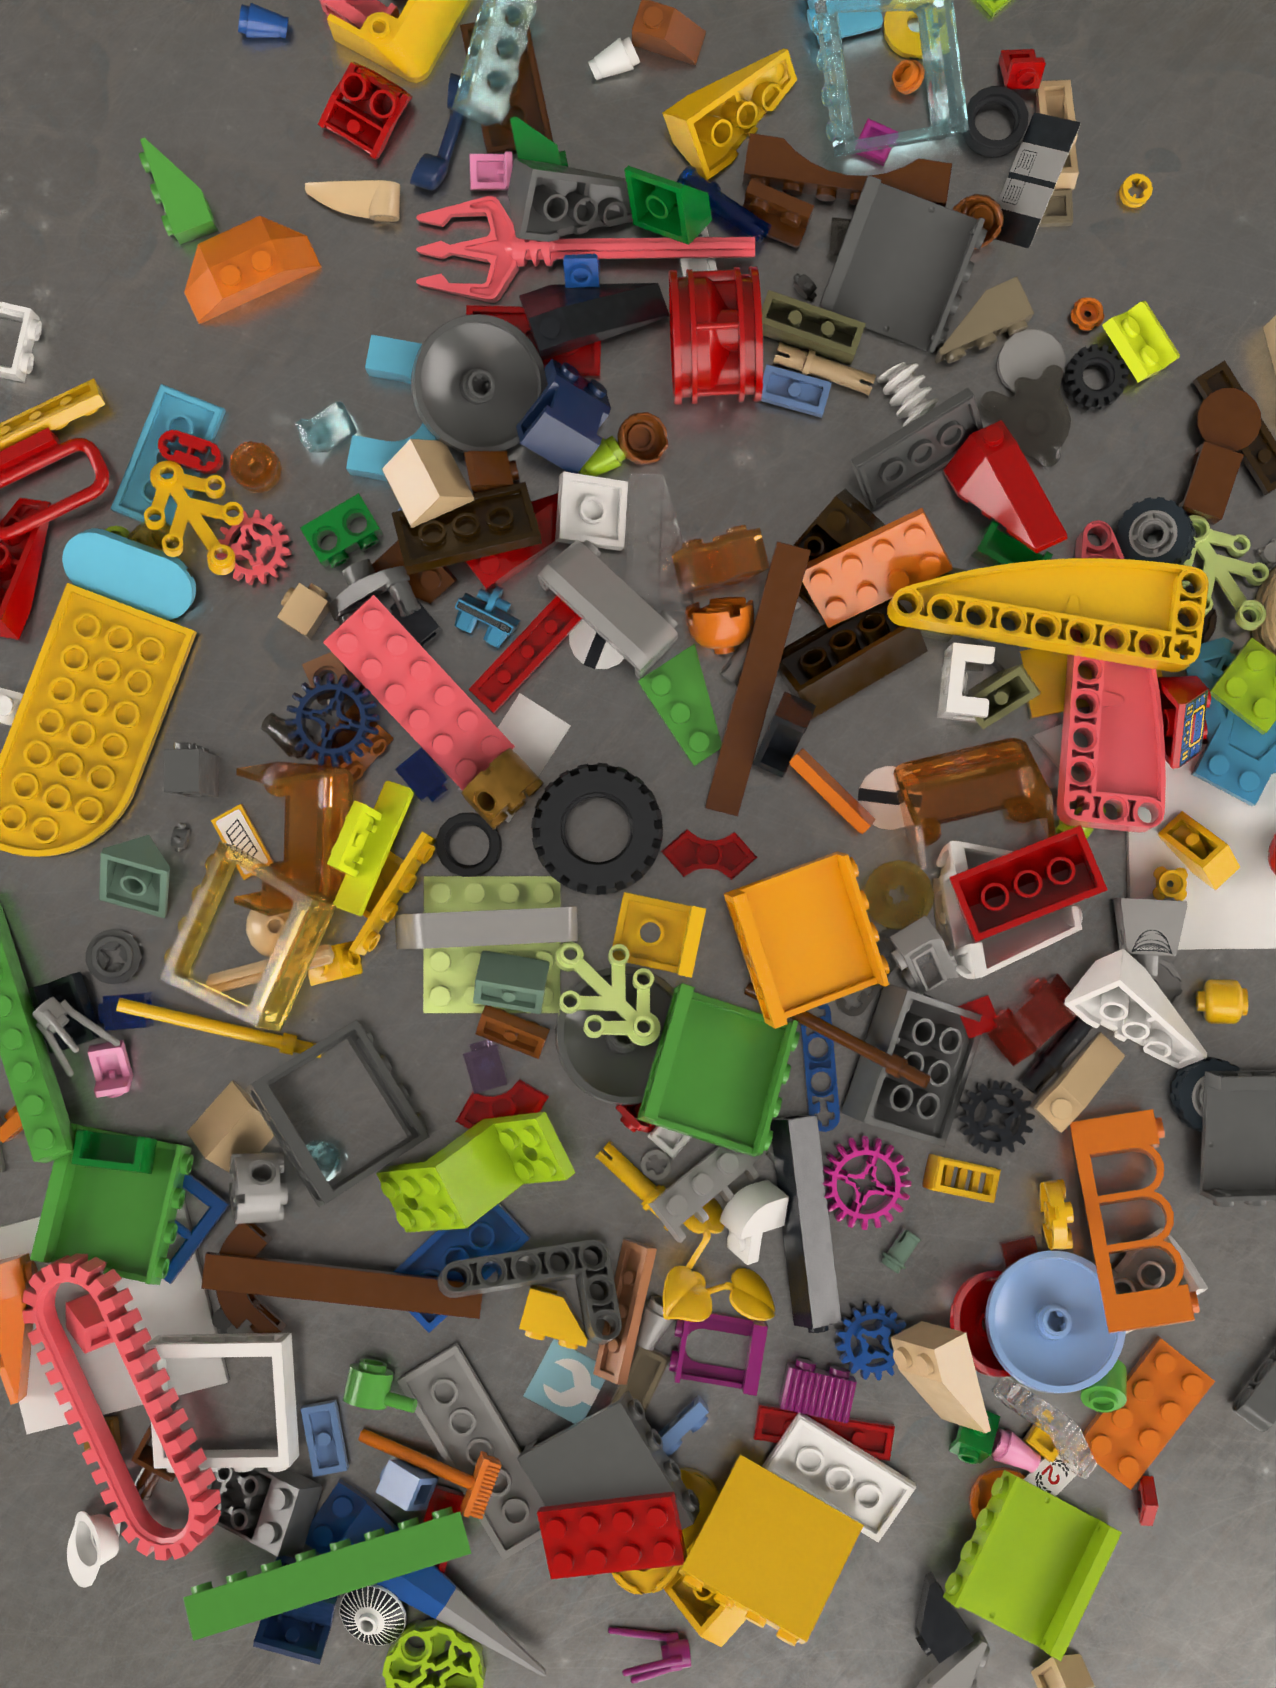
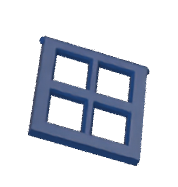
M191 1174L184 1176L183 1188L205 1203L209 1208L192 1231L175 1219V1223L178 1226L177 1233L186 1240L170 1260L169 1270L164 1279L169 1284L174 1282L230 1205Z

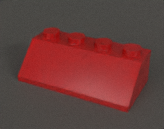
M1081 825L949 877L973 942H978L1108 890Z

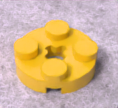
M1063 1179L1043 1181L1040 1184L1039 1198L1040 1212H1044L1045 1223H1042L1047 1246L1050 1250L1072 1249V1233L1067 1223H1073L1074 1215L1071 1202H1064L1066 1199L1065 1182Z

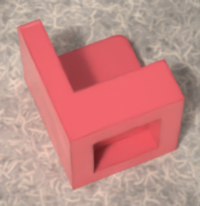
M90 1293L66 1302V1328L85 1354L114 1342L100 1309Z

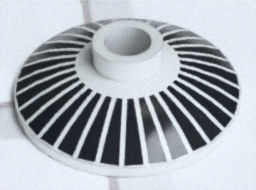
M373 1584L345 1593L341 1600L339 1611L342 1623L347 1631L359 1641L375 1646L387 1645L396 1641L405 1629L407 1618L403 1604L396 1595L382 1586Z

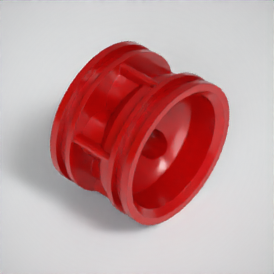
M757 266L749 267L748 274H741L740 267H734L733 270L693 271L692 269H687L686 276L677 277V270H669L670 346L674 405H681L682 398H691V404H697L698 397L736 394L738 402H744L745 395H752L754 402L761 401L763 390V327L760 280Z

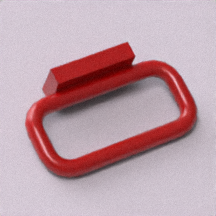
M48 427L0 451V489L78 451L84 452L87 455L96 475L95 481L89 487L10 526H0V540L8 541L15 539L96 499L104 493L109 484V471L100 450L93 442L86 438H73L61 443L60 439Z

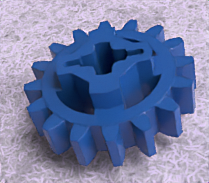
M864 1303V1312L861 1313L853 1307L851 1311L854 1317L851 1320L847 1317H842L841 1320L846 1327L845 1329H836L835 1332L842 1338V1341L835 1343V1348L839 1351H845L839 1357L840 1361L843 1364L851 1361L848 1370L854 1374L861 1369V1377L865 1380L868 1379L870 1372L874 1374L877 1380H881L882 1371L885 1370L893 1376L894 1370L892 1366L895 1364L893 1358L894 1350L889 1345L888 1337L892 1333L891 1329L894 1335H896L907 1324L903 1319L895 1321L898 1313L893 1309L885 1314V1306L880 1303L875 1311H873L869 1303ZM876 1319V1321L874 1322V1324H870V1325H862V1324H861L862 1322H864V1321H866V1320ZM852 1334L856 1337L857 1347L854 1350V1354L851 1349ZM862 1334L877 1338L879 1344L884 1349L869 1345ZM884 1358L881 1362L870 1364L872 1359Z

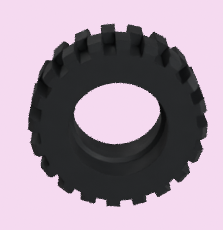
M587 763L561 773L560 777L554 782H550L544 789L545 792L538 799L534 817L532 818V841L543 867L559 883L584 894L606 895L619 892L639 881L655 862L663 837L661 810L652 791L647 788L638 776L632 775L622 767L610 766L607 763L588 765ZM593 797H603L616 802L625 811L630 823V836L625 848L616 857L603 862H592L579 857L570 848L565 835L566 820L571 810L581 801Z

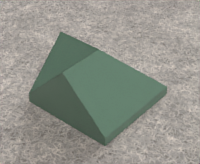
M149 835L103 848L100 860L99 900L165 918L168 907L170 866Z

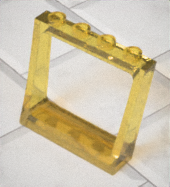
M220 841L215 853L211 854L205 862L206 874L201 885L195 887L192 892L191 898L193 903L188 915L179 921V935L174 947L169 948L165 953L164 961L166 965L159 979L255 1027L281 1032L336 909V905L292 881L235 845ZM237 864L287 895L293 901V907L249 1006L193 980L189 974Z

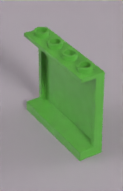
M681 983L673 991L637 1120L749 1156L761 1155L764 1150L767 1151L772 1142L773 1131L769 1129L772 1118L777 1117L781 1108L782 1098L778 1096L781 1085L786 1084L790 1075L791 1065L787 1064L790 1051L794 1052L798 1045L800 1033L796 1029L799 1021L792 1020L787 1025L775 1029L765 1023L763 1014L694 992L695 987Z
M71 1123L75 1139L78 1129L99 1133L132 1136ZM157 1141L152 1174L72 1164L73 1154L54 1160L30 1260L52 1263L67 1255L72 1256L76 1253L88 1254V1261L98 1257L107 1262L103 1274L115 1269L121 1278L145 1282V1284L160 1285L161 1279H165L169 1270L170 1260L167 1258L169 1245L174 1243L177 1235L178 1226L175 1223L177 1210L182 1208L185 1201L186 1191L183 1189L184 1176L189 1175L192 1170L194 1160L191 1154L192 1148Z

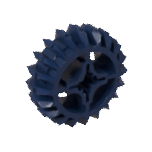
M333 673L327 674V684H323L319 676H314L313 681L316 688L312 689L309 684L304 682L301 687L307 694L304 697L298 693H293L292 695L294 700L300 702L298 708L292 705L287 706V711L296 714V719H286L285 724L297 726V730L291 731L288 737L289 739L301 737L302 740L296 744L295 749L302 751L309 747L305 755L307 760L311 761L319 753L318 765L324 766L328 756L331 757L333 767H339V756H343L346 764H352L353 760L350 752L354 751L358 757L362 758L365 754L359 746L362 743L370 748L374 745L371 740L366 738L367 733L379 734V729L369 726L370 722L380 721V715L369 714V711L375 709L378 704L376 701L364 702L371 692L368 689H364L358 694L357 691L361 685V682L358 680H354L347 687L348 676L345 674L340 676L338 684H335ZM335 692L334 697L331 698L329 705L325 709L315 710L309 708L321 695ZM345 694L349 695L357 704L360 711V722L349 719L345 715ZM336 711V716L342 721L349 723V725L340 723L339 726L334 725L335 729H330V724L317 716L326 717L328 714L332 716L331 712ZM306 719L320 724L322 729L321 746L317 745L310 737L306 727ZM350 730L357 732L355 737L346 745L331 749L332 743L335 742L337 735L341 731Z

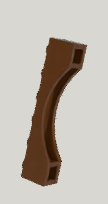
M750 133L742 184L749 185L752 179L771 188L782 190L783 193L790 196H801L802 193L816 195V198L822 201H835L836 198L849 200L852 205L856 206L868 176L845 175L827 170L803 157L784 138ZM918 158L905 167L888 173L870 176L880 179L881 183L945 207L952 163Z

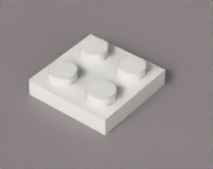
M563 471L559 475L555 541L572 544L578 540L583 544L588 540L596 548L621 551L625 544L628 482Z

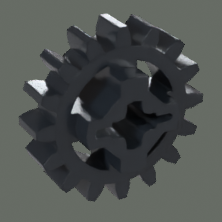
M991 1080L990 1088H987L981 1082L978 1083L979 1092L977 1094L969 1090L967 1091L971 1101L969 1103L960 1102V1106L966 1110V1114L958 1116V1120L967 1123V1126L961 1130V1133L963 1135L972 1134L973 1136L970 1138L969 1144L974 1147L981 1142V1152L985 1154L990 1150V1147H993V1151L997 1156H1001L1002 1147H1006L1011 1153L1015 1152L1013 1143L1017 1141L1024 1145L1026 1141L1021 1135L1023 1132L1032 1133L1033 1131L1031 1127L1026 1125L1027 1120L1035 1119L1034 1114L1028 1113L1025 1110L1032 1105L1031 1101H1021L1020 1098L1024 1092L1019 1088L1011 1092L1012 1084L1009 1082H1005L1002 1088H999L997 1080ZM994 1095H1004L1011 1099L1012 1102L1004 1105L999 1104ZM981 1102L982 1109L980 1114L974 1118L976 1107ZM994 1109L1003 1113V1116L999 1118V1125L989 1122V1119L993 1117L992 1111ZM1018 1117L1016 1128L1011 1132L1010 1128L1013 1119ZM988 1130L993 1131L999 1140L986 1139L980 1133Z

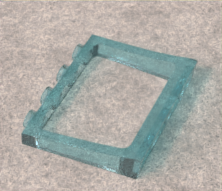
M819 0L814 3L816 14L812 19V31L816 36H819L820 42L816 63L818 69L824 72L825 85L821 91V100L825 106H828L830 120L826 125V136L828 140L833 141L835 157L946 139L969 130L953 0ZM913 11L918 17L931 127L859 139L854 135L838 13Z

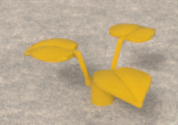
M712 1198L702 1207L709 1216L706 1222H699L693 1214L683 1223L692 1232L697 1234L703 1233V1239L686 1266H675L668 1272L663 1289V1318L668 1320L680 1319L690 1322L704 1321L712 1313V1298L710 1294L722 1290H730V1303L737 1312L749 1319L768 1321L775 1316V1306L767 1284L756 1272L747 1268L737 1269L731 1275L732 1283L725 1282L706 1289L705 1278L699 1272L691 1271L709 1242L711 1233L719 1234L724 1230V1225L720 1222L723 1212L718 1201Z

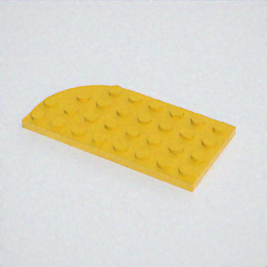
M70 583L66 584L0 754L1 851L29 857H48L66 854L89 845L116 824L128 808L137 790L197 634L196 631Z

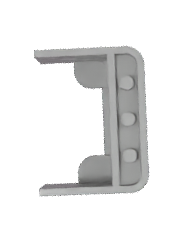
M576 540L547 564L537 575L540 586L545 592L551 589L634 666L635 676L641 679L677 641L678 633L674 628L678 624L665 611L662 610L658 614L598 558L601 552L590 541L586 540L582 544Z

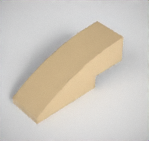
M1071 80L1041 81L1039 89H1036V113L1076 121ZM1078 135L1074 139L1054 190L1075 189L1079 174L1075 146Z

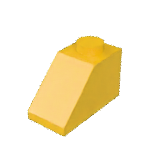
M1183 811L1158 833L1159 838L1184 865L1214 890H1217L1240 868L1229 845Z

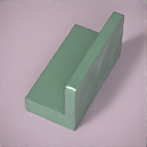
M482 951L475 979L473 1003L541 1014L550 965L549 961Z

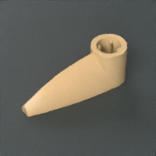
M384 180L305 183V191L308 195L333 210L379 222L399 221V183Z

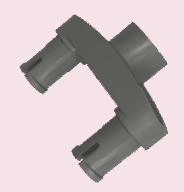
M370 559L356 562L342 571L349 587L341 592L328 606L334 621H338L339 625L373 594L377 597L388 590L396 603L401 617H406L421 609L408 582L410 577L406 574L404 566L393 567L376 573Z

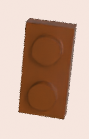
M485 1005L475 1034L539 1059L550 1029L542 1027L536 1022L527 1021L509 1014L503 1009Z

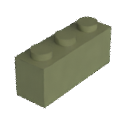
M768 290L762 306L763 336L807 351L809 349L816 351L815 354L851 366L866 323Z

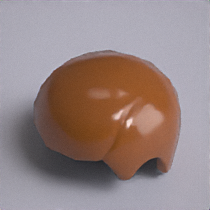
M973 194L962 199L952 209L975 219H985L982 228L987 229V233L981 248L992 242L1001 232L1004 215L1000 204L989 195Z
M648 412L634 413L626 418L619 427L617 433L618 445L623 451L625 458L635 464L647 465L657 462L668 448L666 427L660 418Z

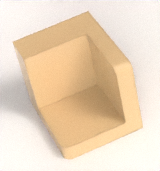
M1080 1654L1064 1655L1062 1661L1051 1657L1031 1671L1037 1688L1095 1687Z

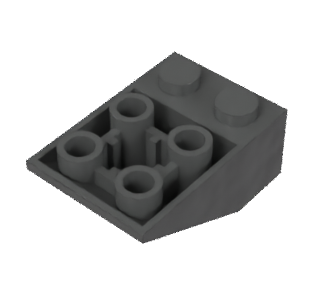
M221 1468L213 1472L216 1480L208 1485L207 1489H219L221 1503L214 1507L221 1511L217 1525L277 1557L302 1553L321 1496L322 1485L287 1469L280 1472H270L267 1468H254L248 1472H235L234 1468Z

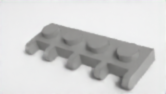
M771 1143L767 1151L764 1150L763 1154L755 1157L718 1146L650 1202L649 1205L674 1239L681 1243L686 1236L679 1226L693 1214L699 1222H706L709 1216L702 1207L718 1193L726 1202H729L734 1195L728 1188V1185L742 1173L751 1181L757 1179L759 1174L753 1167V1164L765 1154L774 1162L773 1145Z

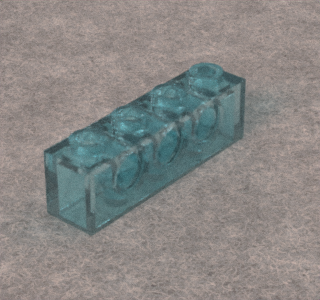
M481 0L452 110L484 126L503 121L510 108L508 100L512 86L518 79L519 70L517 67L520 56L527 46L528 38L526 34L529 23L536 13V0ZM505 14L508 17L509 24L506 22ZM496 46L499 49L500 57L496 52ZM487 79L490 81L491 90L487 85Z

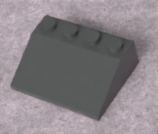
M891 984L883 987L865 1042L890 1055L897 1054L907 1059L909 1065L930 1075L931 1079L927 1087L922 1088L903 1077L898 1079L886 1073V1068L860 1056L841 1113L863 1123L945 1147L981 1035L968 1039L960 1015L979 1022L982 1015Z

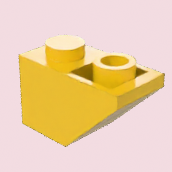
M542 1285L530 1286L519 1329L525 1330V1335L533 1339L545 1340V1336L558 1339L560 1346L569 1349H578L579 1345L586 1347L588 1338L585 1334L584 1325L565 1292Z

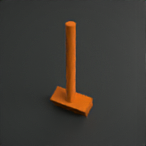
M364 1428L361 1431L358 1441L466 1488L467 1491L460 1507L462 1515L467 1518L472 1516L483 1519L484 1510H486L487 1502H489L502 1466L498 1458L489 1456L486 1452L481 1451L473 1474L470 1475Z

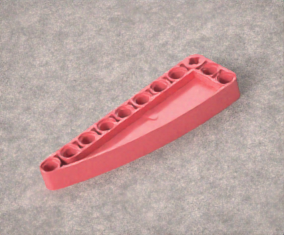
M1096 520L1088 523L1077 537L1075 558L1124 559L1112 528L1104 521ZM1087 534L1097 535L1102 545L1095 546L1091 544ZM1070 629L1071 638L1075 642L1083 643L1080 637L1081 632L1076 629ZM1104 636L1106 645L1113 649L1118 648V643L1113 636ZM1139 641L1140 650L1145 654H1151V646L1145 641ZM1068 655L1057 815L1064 824L1070 826L1081 825L1087 828L1138 833L1146 832L1159 825L1165 814V740L1156 669ZM1078 667H1088L1092 672V680L1083 679L1078 673ZM1076 699L1085 700L1089 704L1090 712L1088 714L1081 713L1077 709ZM1074 733H1081L1087 738V747L1082 748L1075 744L1073 739ZM1072 766L1080 767L1084 771V782L1076 781L1072 777ZM1074 801L1077 802V807H1082V811L1077 815L1074 814L1075 809H1070L1069 807ZM1104 804H1112L1116 808V819L1112 820L1105 816L1103 812ZM1139 807H1145L1150 811V823L1143 822L1139 818Z

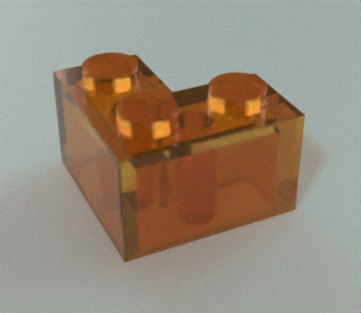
M740 525L727 529V534L712 538L713 542L703 543L702 539H693L682 543L683 548L672 554L680 593L687 594L742 584L768 570L770 567L760 528L747 530L746 525Z

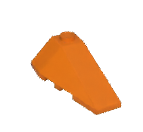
M29 1253L0 1260V1376L11 1405L25 1398L28 1389L31 1342L27 1333L33 1330V1323L24 1324L22 1311L26 1310L30 1305L23 1303L22 1299L24 1290L31 1287L28 1283L29 1280L38 1272L37 1265L33 1260H30Z

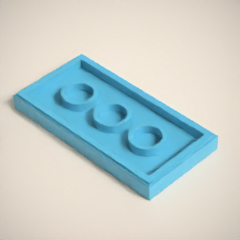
M161 384L111 510L145 524L144 512L147 508L151 507L156 492L150 481V472L157 463L167 461L158 449L160 436L166 431L178 430L213 443L226 410ZM177 438L174 443L168 442L167 444L171 455L174 454L175 450L187 453L188 449L184 448ZM208 449V452L206 454H202L196 451L194 453V456L199 457L203 461V466L205 465L210 449ZM182 467L184 474L196 477L201 475L200 472ZM165 473L161 477L170 479L173 477V474ZM184 489L191 498L194 490ZM171 495L164 510L166 523L164 527L159 529L167 533L170 532L177 504ZM156 514L149 517V520L154 522L161 519Z

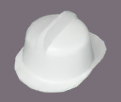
M84 1511L78 1512L67 1547L69 1571L77 1585L83 1588L93 1584L100 1566L115 1557L119 1551L121 1523L114 1524L112 1518L105 1514L88 1515Z

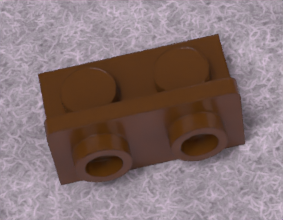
M751 179L745 193L744 204L737 218V223L794 248H798L811 220L814 205Z

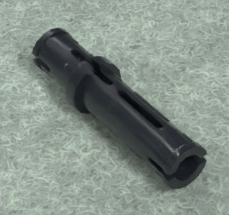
M1075 1015L1045 1052L1041 1050L1037 1055L1039 1059L1025 1076L1021 1078L1020 1082L1032 1093L1038 1095L1047 1081L1055 1073H1060L1063 1069L1061 1065L1093 1027Z

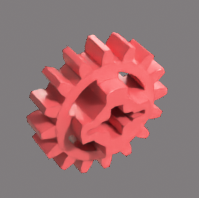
M244 510V518L240 524L231 526L230 529L220 528V531L225 535V539H219L218 541L220 544L229 546L235 553L233 578L239 582L245 576L248 585H253L255 578H258L264 585L267 584L266 575L271 574L276 579L279 577L276 571L278 566L287 568L288 565L282 558L283 556L292 555V551L284 547V544L289 543L291 538L288 535H280L285 527L281 522L273 526L275 521L273 515L268 514L265 519H262V513L259 510H255L253 517L250 518ZM255 526L264 527L273 535L266 534L262 536L258 533ZM241 531L242 534L237 543H233L235 537ZM251 536L261 545L256 548V558L248 551V549L252 548L251 542L253 541ZM275 552L272 560L266 564L269 555ZM216 554L219 560L227 558L226 554ZM236 560L249 561L252 569L239 566Z

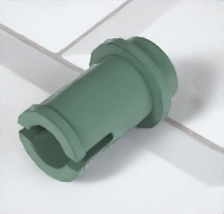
M905 1228L901 1229V1233L889 1251L882 1253L884 1258L881 1263L897 1274L901 1269H906V1266H904L905 1262L921 1241L920 1238Z

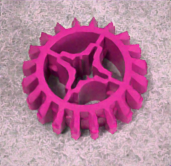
M863 1135L861 1136V1146L857 1147L854 1138L850 1137L848 1138L850 1149L845 1151L840 1143L835 1145L841 1154L839 1157L836 1158L831 1153L826 1154V1158L833 1163L831 1167L823 1165L824 1173L829 1174L828 1178H825V1182L822 1183L829 1187L824 1198H832L828 1202V1212L839 1208L835 1215V1219L838 1222L843 1220L846 1215H849L847 1225L850 1228L855 1226L857 1219H860L862 1230H867L868 1219H872L874 1226L880 1228V1216L884 1215L888 1222L894 1220L893 1216L888 1212L892 1207L899 1213L903 1211V1207L896 1202L898 1198L909 1200L910 1196L900 1191L901 1187H910L911 1181L901 1179L900 1176L906 1175L910 1170L908 1166L897 1167L904 1159L900 1153L890 1158L894 1150L893 1145L888 1144L881 1151L882 1140L876 1137L872 1147H870L868 1137ZM868 1155L858 1170L849 1171L841 1169L852 1158ZM878 1158L882 1159L889 1167L892 1178L891 1186L884 1184V1182L876 1178ZM869 1173L871 1175L868 1177L869 1180L877 1187L872 1185L871 1187L865 1186L860 1193L858 1190L860 1186L851 1178L864 1179L866 1174ZM837 1179L853 1187L851 1207L840 1199L837 1191ZM871 1195L887 1196L878 1206L861 1210L862 1205H865Z

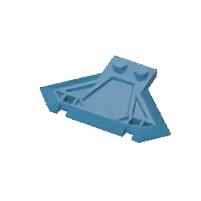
M1222 637L1202 643L1198 658L1185 669L1186 675L1198 676L1210 690L1222 675L1223 671H1221L1223 664L1229 666L1236 657L1235 654L1230 652L1234 642ZM1211 696V704L1209 708H1206L1205 715L1208 728V743L1191 774L1244 803L1255 806L1272 774L1276 773V721L1268 732L1262 735Z

